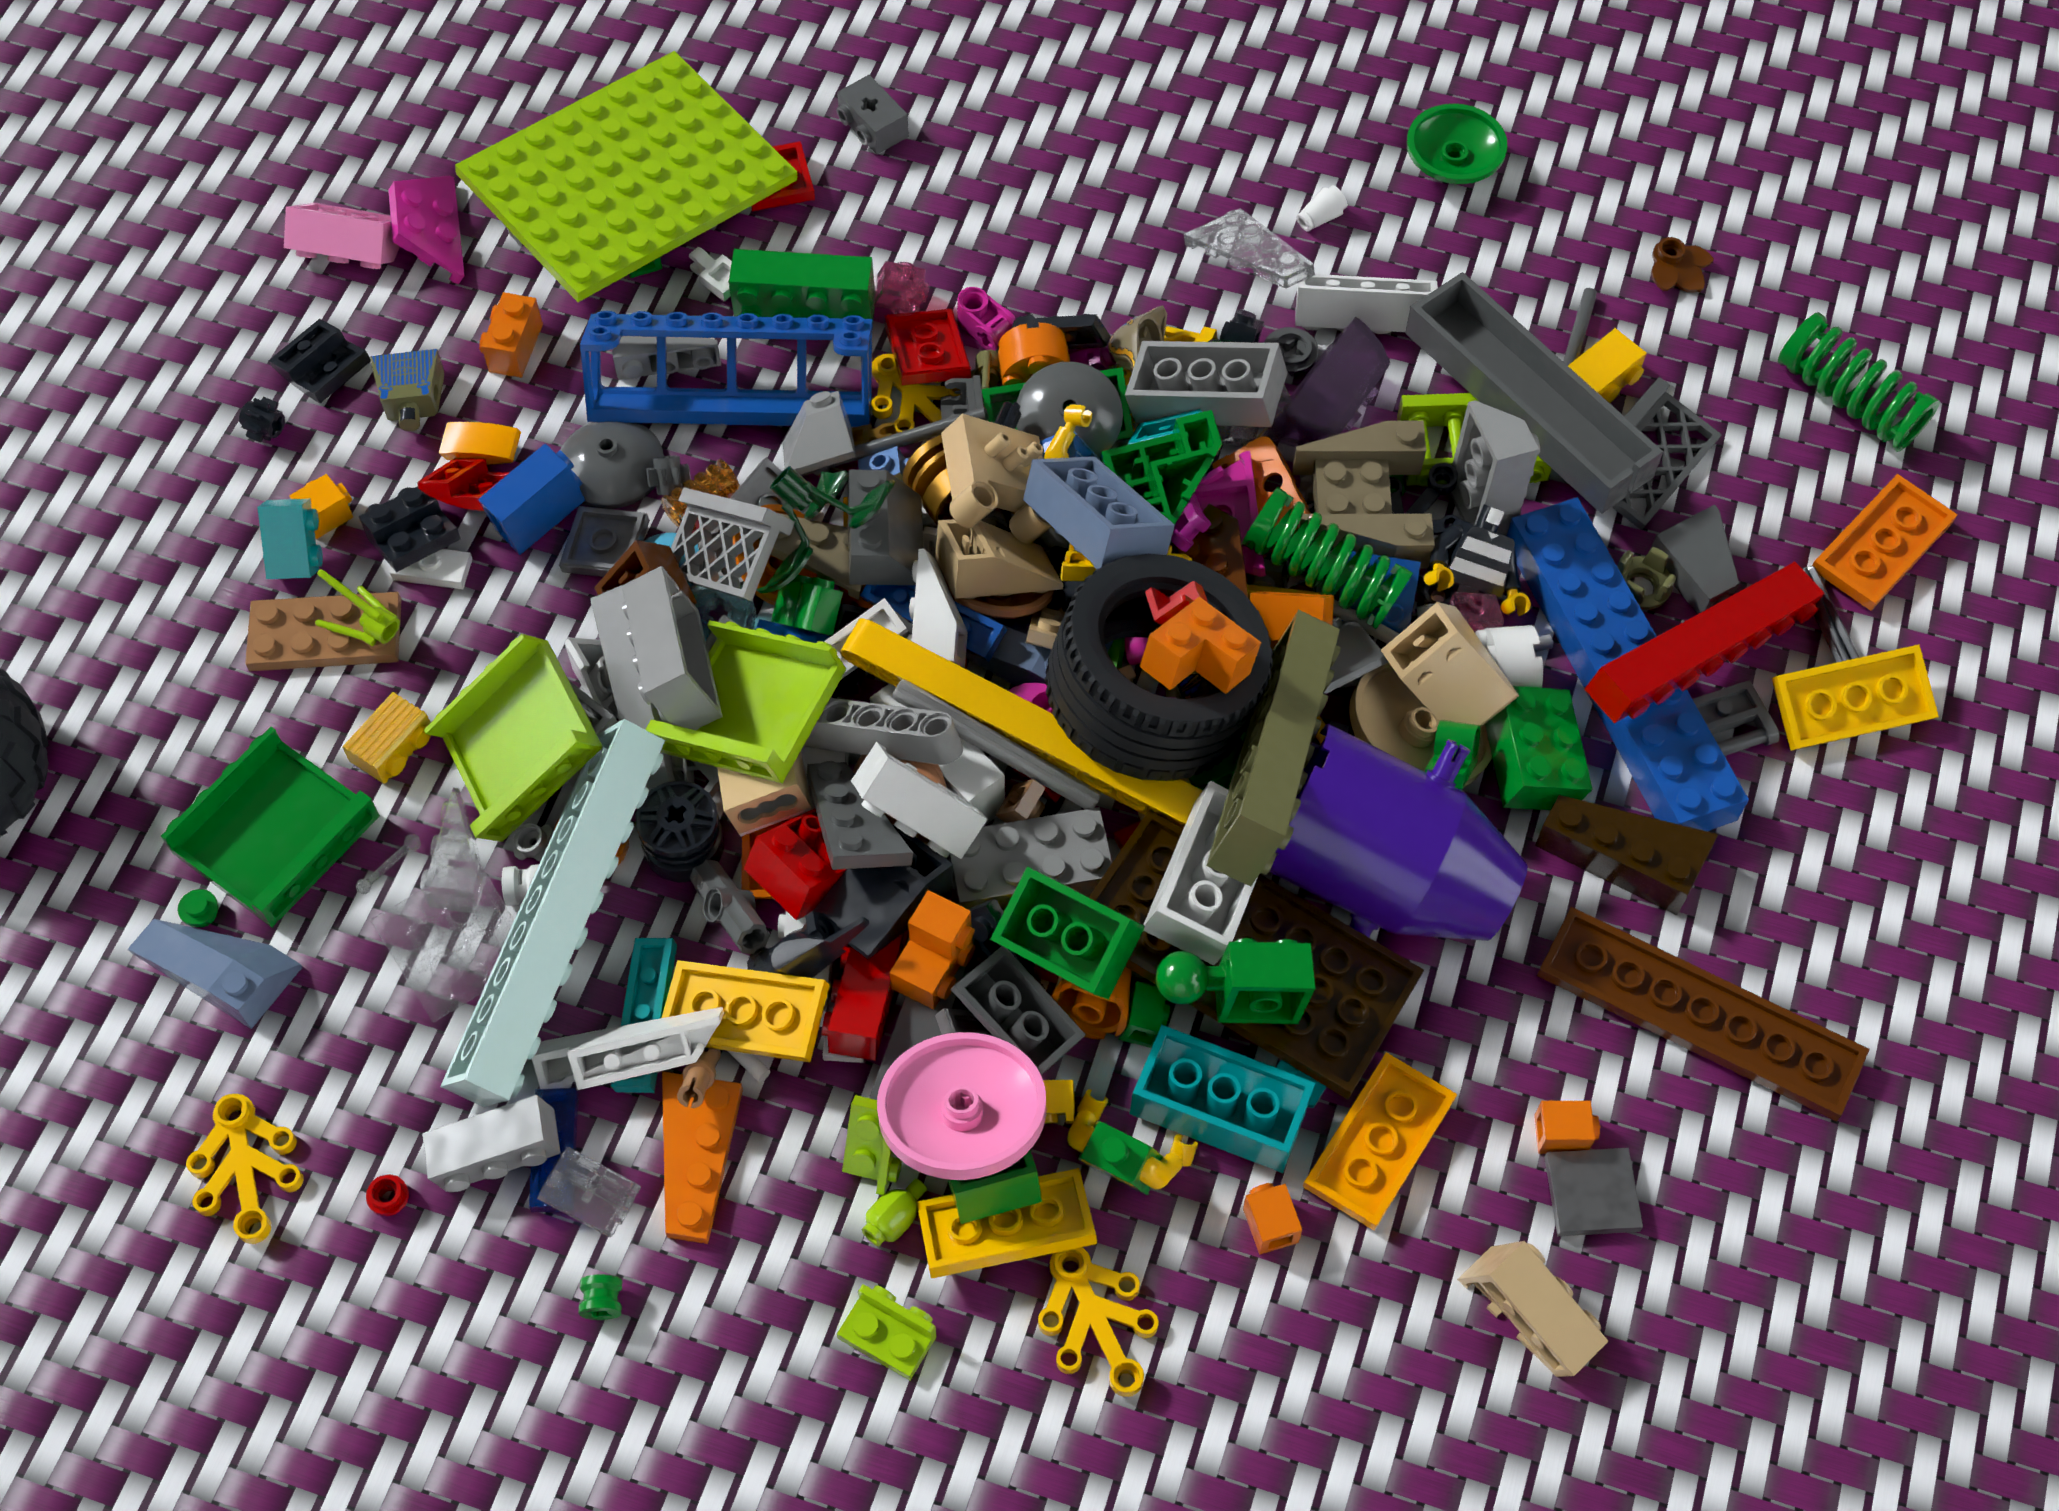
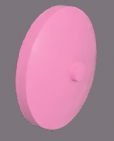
M971 1032L935 1036L905 1051L887 1070L880 1084L877 1096L879 1126L882 1136L891 1151L906 1165L923 1174L950 1180H969L989 1176L1019 1161L1039 1138L1046 1118L1044 1082L1032 1060L1016 1046L1000 1038Z

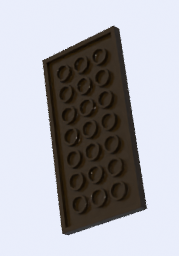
M1149 809L1089 897L1144 925L1183 828ZM1259 874L1232 942L1238 939L1250 938L1257 942L1275 943L1283 939H1292L1298 943H1311L1315 990L1298 1024H1221L1344 1098L1349 1099L1421 978L1424 969ZM1143 931L1126 967L1156 984V970L1160 962L1167 955L1184 950ZM1222 957L1218 960V962L1215 965H1212L1204 960L1202 961L1206 966H1219ZM1205 991L1199 999L1189 1003L1192 1007L1217 1021L1215 991Z

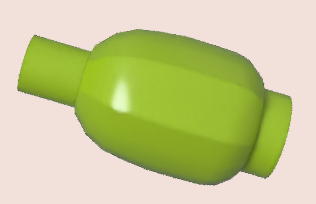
M915 1178L905 1190L893 1189L885 1193L884 1196H881L866 1213V1225L861 1229L864 1236L878 1247L884 1241H896L916 1218L918 1211L917 1200L927 1191L926 1186L919 1179Z

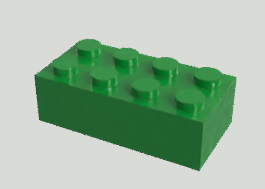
M734 249L728 281L734 316L744 313L755 314L757 317H773L778 314H788L793 318L824 315L828 318L843 319L846 316L856 315L861 316L863 319H872L873 328L876 295L872 257Z

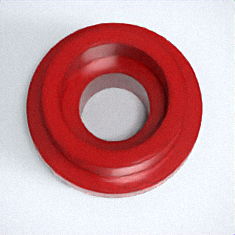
M391 1174L382 1175L374 1179L366 1192L368 1206L374 1213L380 1216H391L400 1212L405 1207L409 1198V1190L406 1183L400 1177ZM386 1192H395V1196L391 1201L382 1202V1196Z

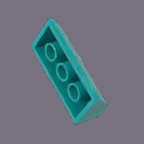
M1161 1025L1132 1093L1129 1114L1283 1173L1316 1083Z

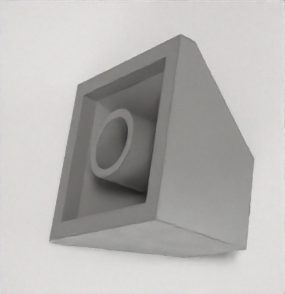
M839 390L832 393L828 391L819 392L803 403L783 441L784 469L791 466L801 475L856 457L852 427Z

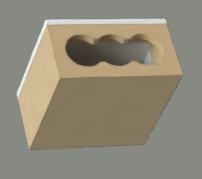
M801 752L783 784L717 767L723 809L740 836L813 809Z

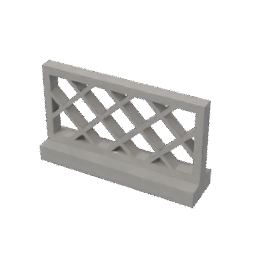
M683 487L678 501L688 506L671 550L678 565L681 557L685 554L686 562L680 566V569L686 581L752 601L778 534L790 536L795 522L765 507ZM698 517L700 527L694 533H692L693 527ZM719 526L720 533L712 539L711 532ZM740 531L741 539L733 545L732 537ZM763 535L759 547L754 551L753 543ZM702 540L703 548L695 553L694 546ZM723 546L724 553L716 559L715 551ZM744 551L745 559L736 565L735 558ZM705 560L706 568L698 573V565ZM726 566L727 574L719 580L718 572ZM747 572V577L741 589L739 578Z

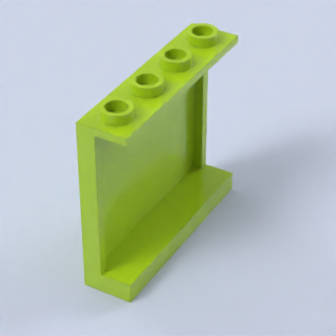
M709 620L707 626L717 639L708 655L723 717L697 730L651 719L645 730L665 740L660 751L661 753L783 784L847 668L837 656V650L826 642L818 641L817 643L803 641L790 634L785 637L772 634L762 628L752 630L743 628L730 621L725 624Z
M521 634L518 638L511 641L509 647L493 662L489 663L469 686L462 689L460 694L444 710L440 711L435 719L424 729L425 734L443 738L480 814L470 824L475 838L503 842L603 748L550 643L547 640Z

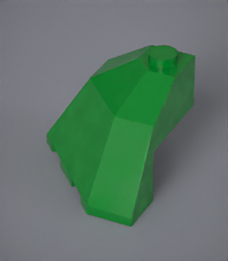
M1209 410L1176 418L1173 433L1170 435L1102 451L1100 461L1175 525L1220 450L1222 442L1213 412Z

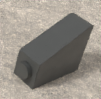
M1715 505L1656 535L1652 547L1658 548L1669 555L1666 568L1670 574L1676 576L1674 587L1697 614L1735 594L1739 581L1720 511Z

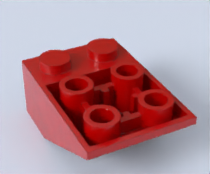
M815 808L756 836L744 870L796 921L813 911L847 870H832Z

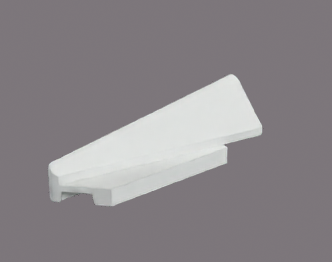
M723 1007L542 1041L532 1058L541 1093L551 1092L572 1082H576L577 1089L581 1090L696 1063L724 1015Z

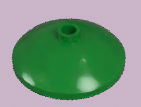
M1442 104L1425 110L1415 118L1408 131L1407 150L1413 163L1426 175L1446 183L1469 184L1488 178L1501 167L1507 152V137L1499 122L1487 112L1465 104Z

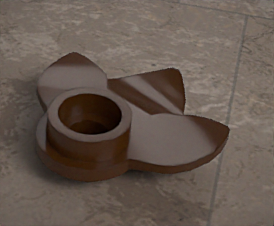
M1667 237L1657 243L1653 249L1652 258L1655 264L1651 269V276L1657 287L1663 291H1669L1676 285L1685 292H1701L1705 286V279L1701 268L1712 264L1714 258L1699 246H1685L1681 240Z

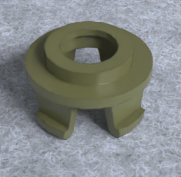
M1652 547L1645 557H1633V552L1628 550L1622 555L1617 565L1641 610H1651L1662 606L1669 599L1676 576L1670 574L1666 568L1669 555L1655 547ZM1635 577L1647 579L1653 585V594L1645 595V589L1630 580Z

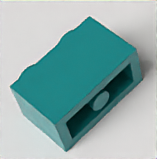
M311 498L266 500L257 507L266 579L311 578L323 563L322 548L320 545H316L315 531L318 530L319 518L317 510L312 509Z

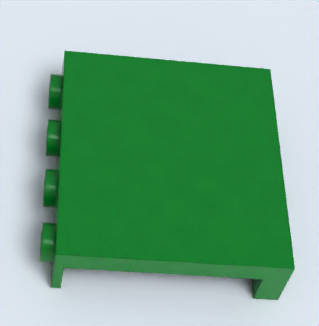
M270 727L263 735L256 737L251 742L249 748L235 762L230 763L223 770L222 775L208 789L199 793L194 803L180 817L173 819L169 823L161 837L172 854L273 928L380 815L369 796L361 790L357 794L353 793L282 742L276 730Z

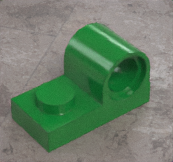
M1440 720L1435 736L1434 755L1426 766L1425 772L1428 769L1433 770L1446 745L1447 739L1457 742L1456 745L1458 747L1461 744L1471 751L1454 779L1455 787L1463 789L1478 763L1480 725Z

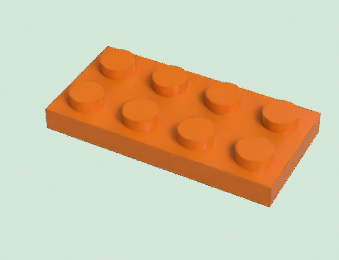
M1897 474L1821 553L1812 566L1816 567L1821 577L1872 611L1953 524L1958 514Z

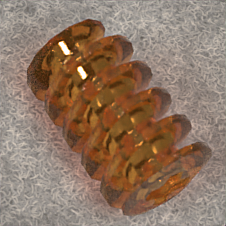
M719 458L717 465L710 464L706 467V472H698L694 476V481L688 479L683 483V487L728 498L729 494L733 495L740 484L730 466ZM679 487L671 491V496L664 495L661 498V504L665 513L677 527L680 526L688 506L678 501L683 490Z

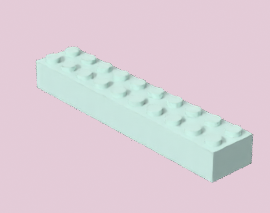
M626 719L597 734L603 748L582 767L440 1086L480 1106L485 1107L508 1101L510 1097L514 1098L520 1091L525 1078L521 1074L527 1059L531 1060L539 1048L541 1038L537 1037L540 1028L543 1022L547 1023L555 1011L557 1001L553 1000L556 991L559 986L565 984L571 974L573 965L569 961L575 949L578 950L587 937L588 928L585 927L588 917L590 913L594 914L602 902L604 893L600 890L604 880L612 876L618 865L619 858L615 855L620 843L624 844L629 838L634 827V823L630 821L635 809H639L643 805L649 789L645 787L650 774L654 775L662 763L664 755L660 751L665 740Z

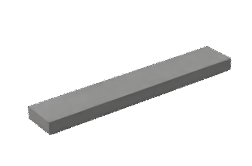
M621 585L590 598L619 721L626 719L646 729L651 719L660 721V716L657 708L652 703L648 705L638 690L641 678L632 660L636 653L627 635V629L630 628V624L622 609V603L625 602ZM661 753L664 757L659 769L654 775L650 774L645 786L649 791L665 782L675 781L668 754Z

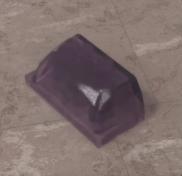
M1355 317L1328 345L1275 416L1272 427H1267L1261 437H1269L1274 443L1278 442L1297 447L1339 435L1344 428L1349 431L1362 415L1357 410L1361 405L1367 407L1377 395L1379 390L1375 388V385L1390 365V360L1382 343L1364 322Z

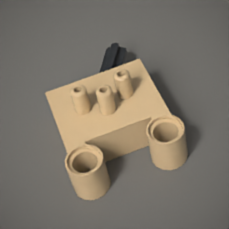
M1008 401L1003 403L994 423L962 413L941 433L952 496L950 503L951 516L959 525L965 528H972L995 508L1015 513L1009 520L1012 534L1025 544L1034 542L1052 527L1023 500L1032 459H1043V448L1040 444L1039 436L1015 429L1022 415L1019 411L1021 406L1017 402L1013 404Z

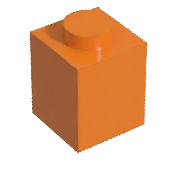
M1541 1101L1535 1112L1538 1154L1590 1150L1594 1141L1599 1139L1598 1115H1592L1591 1101Z
M1266 1183L1251 1189L1250 1194L1245 1197L1243 1211L1259 1255L1299 1243L1302 1227L1286 1183L1275 1187L1272 1183Z

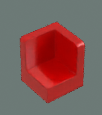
M1195 581L1190 582L1170 597L1153 587L1145 591L1154 621L1160 625H1163L1198 597L1208 602L1203 586Z

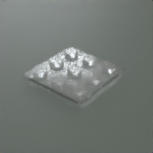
M474 858L370 919L434 1023L482 994L514 919L478 859Z

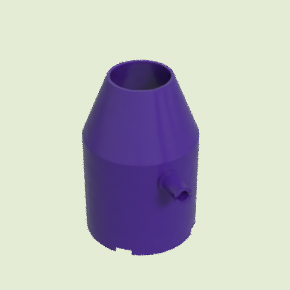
M1326 724L1320 731V734L1326 736L1320 746L1315 743L1311 744L1315 747L1314 753L1308 765L1303 768V771L1307 772L1308 776L1302 790L1296 795V798L1301 800L1299 809L1294 819L1289 822V826L1294 828L1293 834L1284 850L1277 848L1275 851L1276 857L1269 872L1350 912V916L1353 919L1349 926L1367 937H1370L1373 930H1378L1380 927L1392 934L1482 941L1491 940L1506 921L1520 894L1526 878L1528 865L1464 791L1455 787L1454 779L1471 751L1461 744L1458 747L1456 745L1457 742L1447 739L1446 745L1433 770L1428 769L1427 772H1424L1330 724Z

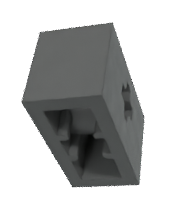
M870 74L837 92L838 107L836 111L839 119L844 125H849L856 132L859 141L863 145H868L876 154L909 137L908 114Z

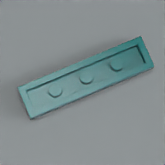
M635 938L621 1026L662 1018L672 982L677 943L673 938ZM658 1072L611 1082V1087L615 1092L655 1093Z

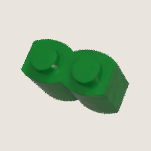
M798 574L790 583L778 590L771 622L833 636L843 592L834 590L835 582Z

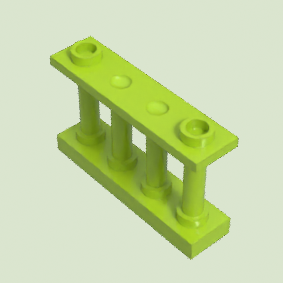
M1471 393L1401 396L1397 420L1424 421L1426 455L1421 474L1407 475L1406 486L1419 485L1428 487V475L1432 466L1438 463L1452 465L1468 402L1478 401ZM1427 427H1448L1452 458H1431ZM1538 455L1534 465V473L1529 483L1548 481L1552 468ZM1438 480V481H1436V483H1438V484H1447V483H1448V482L1445 481V480Z

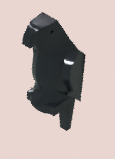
M811 911L805 916L806 924L803 928L787 934L771 948L764 946L756 950L754 954H750L747 961L748 970L813 978L846 952L842 948L870 924L869 920L861 917L838 931L837 923L829 916L821 912Z

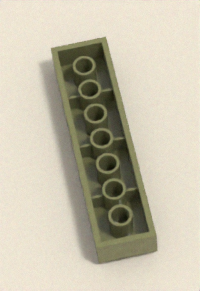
M1301 610L1297 611L1272 651L1273 665L1270 669L1271 677L1247 725L1206 865L1250 887L1260 873L1266 875L1269 872L1276 857L1275 851L1277 848L1284 850L1293 834L1294 828L1289 826V822L1294 819L1299 809L1301 800L1296 798V795L1302 790L1308 773L1303 771V768L1308 765L1314 753L1315 747L1310 745V742L1314 740L1320 729L1321 720L1317 719V717L1323 711L1328 699V695L1323 694V692L1327 690L1333 679L1334 671L1330 668L1335 663L1341 649L1340 646L1336 645L1340 629Z

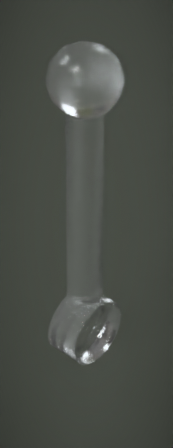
M415 834L406 836L404 840L405 845L367 879L359 880L356 883V890L361 894L370 892L371 885L408 851H416L420 848L421 842L419 837Z

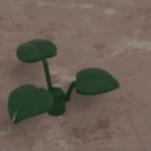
M791 466L785 468L772 482L770 489L785 502L781 508L788 514L790 520L795 522L794 527L801 542L799 547L782 562L767 585L756 590L763 594L784 587L801 572L813 552V548L809 546L810 540L793 510L794 508L802 511L810 504L804 516L806 520H810L823 509L825 504L830 503L853 516L848 525L850 528L856 529L864 525L878 512L896 482L894 480H886L885 483L868 493L860 505L850 507L835 499L849 478L847 471L837 473L822 471L816 488Z

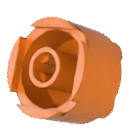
M1039 323V328H1028L1027 324L1018 325L1007 331L1000 338L998 344V358L1003 386L1025 383L1033 374L1046 366L1059 362H1070L1068 346L1063 331L1049 323Z

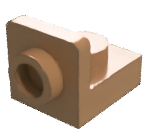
M1035 779L1014 784L995 816L1005 823L1038 818L1045 808V804L1039 800L1045 787Z

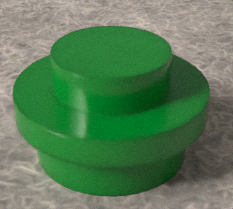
M196 889L188 892L181 898L177 911L180 919L186 925L201 928L210 925L215 920L219 904L216 897L210 891Z

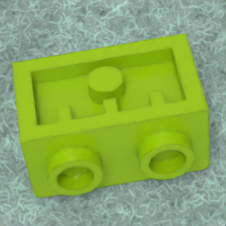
M855 1095L851 1103L842 1172L878 1180L876 1194L884 1196L890 1182L897 1183L902 1168V1161L891 1151L882 1136L878 1119L877 1100Z
M862 1284L858 1290L859 1299L837 1332V1338L910 1381L936 1339V1328L931 1323L933 1319L925 1311L915 1306H911L908 1310L895 1302L896 1297L881 1286L875 1285L871 1289Z

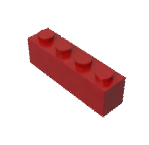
M909 929L870 959H866L851 946H844L843 949L846 952L841 955L840 970H844L842 979L834 980L831 993V1002L835 1003L832 1012L826 1011L822 1024V1036H828V1053L876 1061L894 990L891 988L890 971L906 946Z

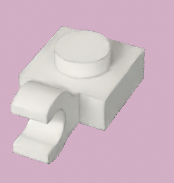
M697 247L689 254V258L694 261L690 265L691 270L699 275V282L721 300L726 301L731 296L728 281L732 261L723 254L714 260L705 250Z

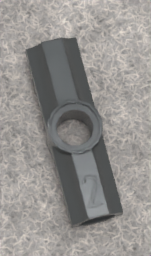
M705 860L703 864L694 867L689 879L704 900L703 912L706 920L720 923L742 953L754 954L756 950L766 946L771 934L755 912L756 902L753 893L749 890L738 889L718 861Z

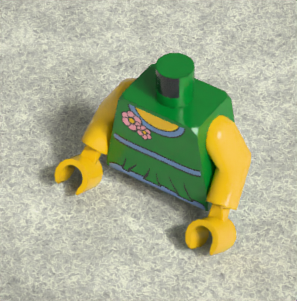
M1091 1089L1085 1092L1077 1108L1078 1113L1068 1133L1069 1145L1081 1152L1077 1159L1079 1162L1145 1195H1148L1151 1188L1161 1189L1165 1187L1181 1170L1182 1166H1191L1198 1142L1195 1141L1192 1145L1182 1143L1183 1135H1175L1170 1153L1163 1157L1153 1147L1098 1121L1108 1103V1098L1104 1097L1103 1101H1098L1090 1095Z

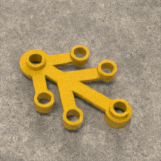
M882 354L872 362V377L879 384L877 396L871 402L873 415L879 419L890 417L893 413V402L891 399L893 386L902 393L899 418L894 421L897 433L903 432L899 430L901 427L915 428L913 421L915 407L931 423L941 420V411L929 399L940 400V397L960 395L954 393L960 389H947L945 386L923 384L902 386L893 354ZM879 405L888 406L884 409L877 408Z
M228 1094L216 1103L213 1110L215 1127L200 1148L188 1156L186 1167L194 1177L206 1178L215 1169L213 1156L228 1137L231 1150L206 1186L194 1194L192 1204L198 1213L203 1216L216 1214L221 1207L220 1195L235 1175L241 1211L234 1219L233 1228L242 1241L248 1244H257L265 1240L269 1235L271 1221L266 1213L260 1209L253 1168L273 1178L285 1192L297 1191L302 1186L304 1177L295 1165H284L249 1146L246 1131L267 1140L274 1152L279 1155L291 1153L296 1147L297 1139L289 1128L276 1127L255 1116L254 1104L248 1097L242 1094ZM237 1110L242 1111L241 1115L237 1119L232 1121L229 1120V1116L232 1112ZM289 1136V1140L285 1145H276L280 1137ZM207 1159V1163L202 1169H194L197 1161ZM296 1173V1177L291 1183H283V1179L287 1174ZM213 1197L210 1206L201 1207V1202L204 1198ZM261 1223L259 1231L249 1234L248 1231L252 1224Z
M1083 1247L1053 1253L1050 1259V1271L1056 1282L1047 1307L1038 1316L1040 1331L1047 1336H1055L1061 1332L1064 1321L1061 1312L1071 1288L1080 1303L1066 1343L1057 1352L1056 1364L1058 1369L1065 1374H1073L1080 1369L1082 1364L1081 1349L1091 1326L1111 1367L1109 1383L1112 1390L1123 1397L1137 1394L1143 1385L1144 1371L1137 1361L1125 1357L1107 1319L1132 1327L1137 1336L1146 1339L1156 1334L1159 1324L1158 1317L1151 1310L1143 1309L1139 1311L1096 1296L1089 1281L1113 1288L1119 1299L1130 1301L1139 1293L1140 1282L1138 1277L1131 1272L1119 1273L1093 1264L1089 1253ZM1067 1261H1074L1078 1264L1079 1268L1075 1272L1070 1273L1064 1270L1063 1264ZM1128 1280L1134 1284L1135 1288L1131 1292H1124L1119 1288V1284L1122 1281ZM1053 1315L1059 1320V1323L1055 1327L1050 1328L1044 1325L1043 1319L1046 1316ZM1141 1318H1149L1154 1325L1149 1330H1143L1138 1326V1321ZM1066 1353H1071L1076 1356L1077 1362L1072 1366H1066L1062 1363L1061 1357ZM1122 1374H1130L1134 1378V1383L1131 1386L1125 1387L1119 1383L1118 1378Z

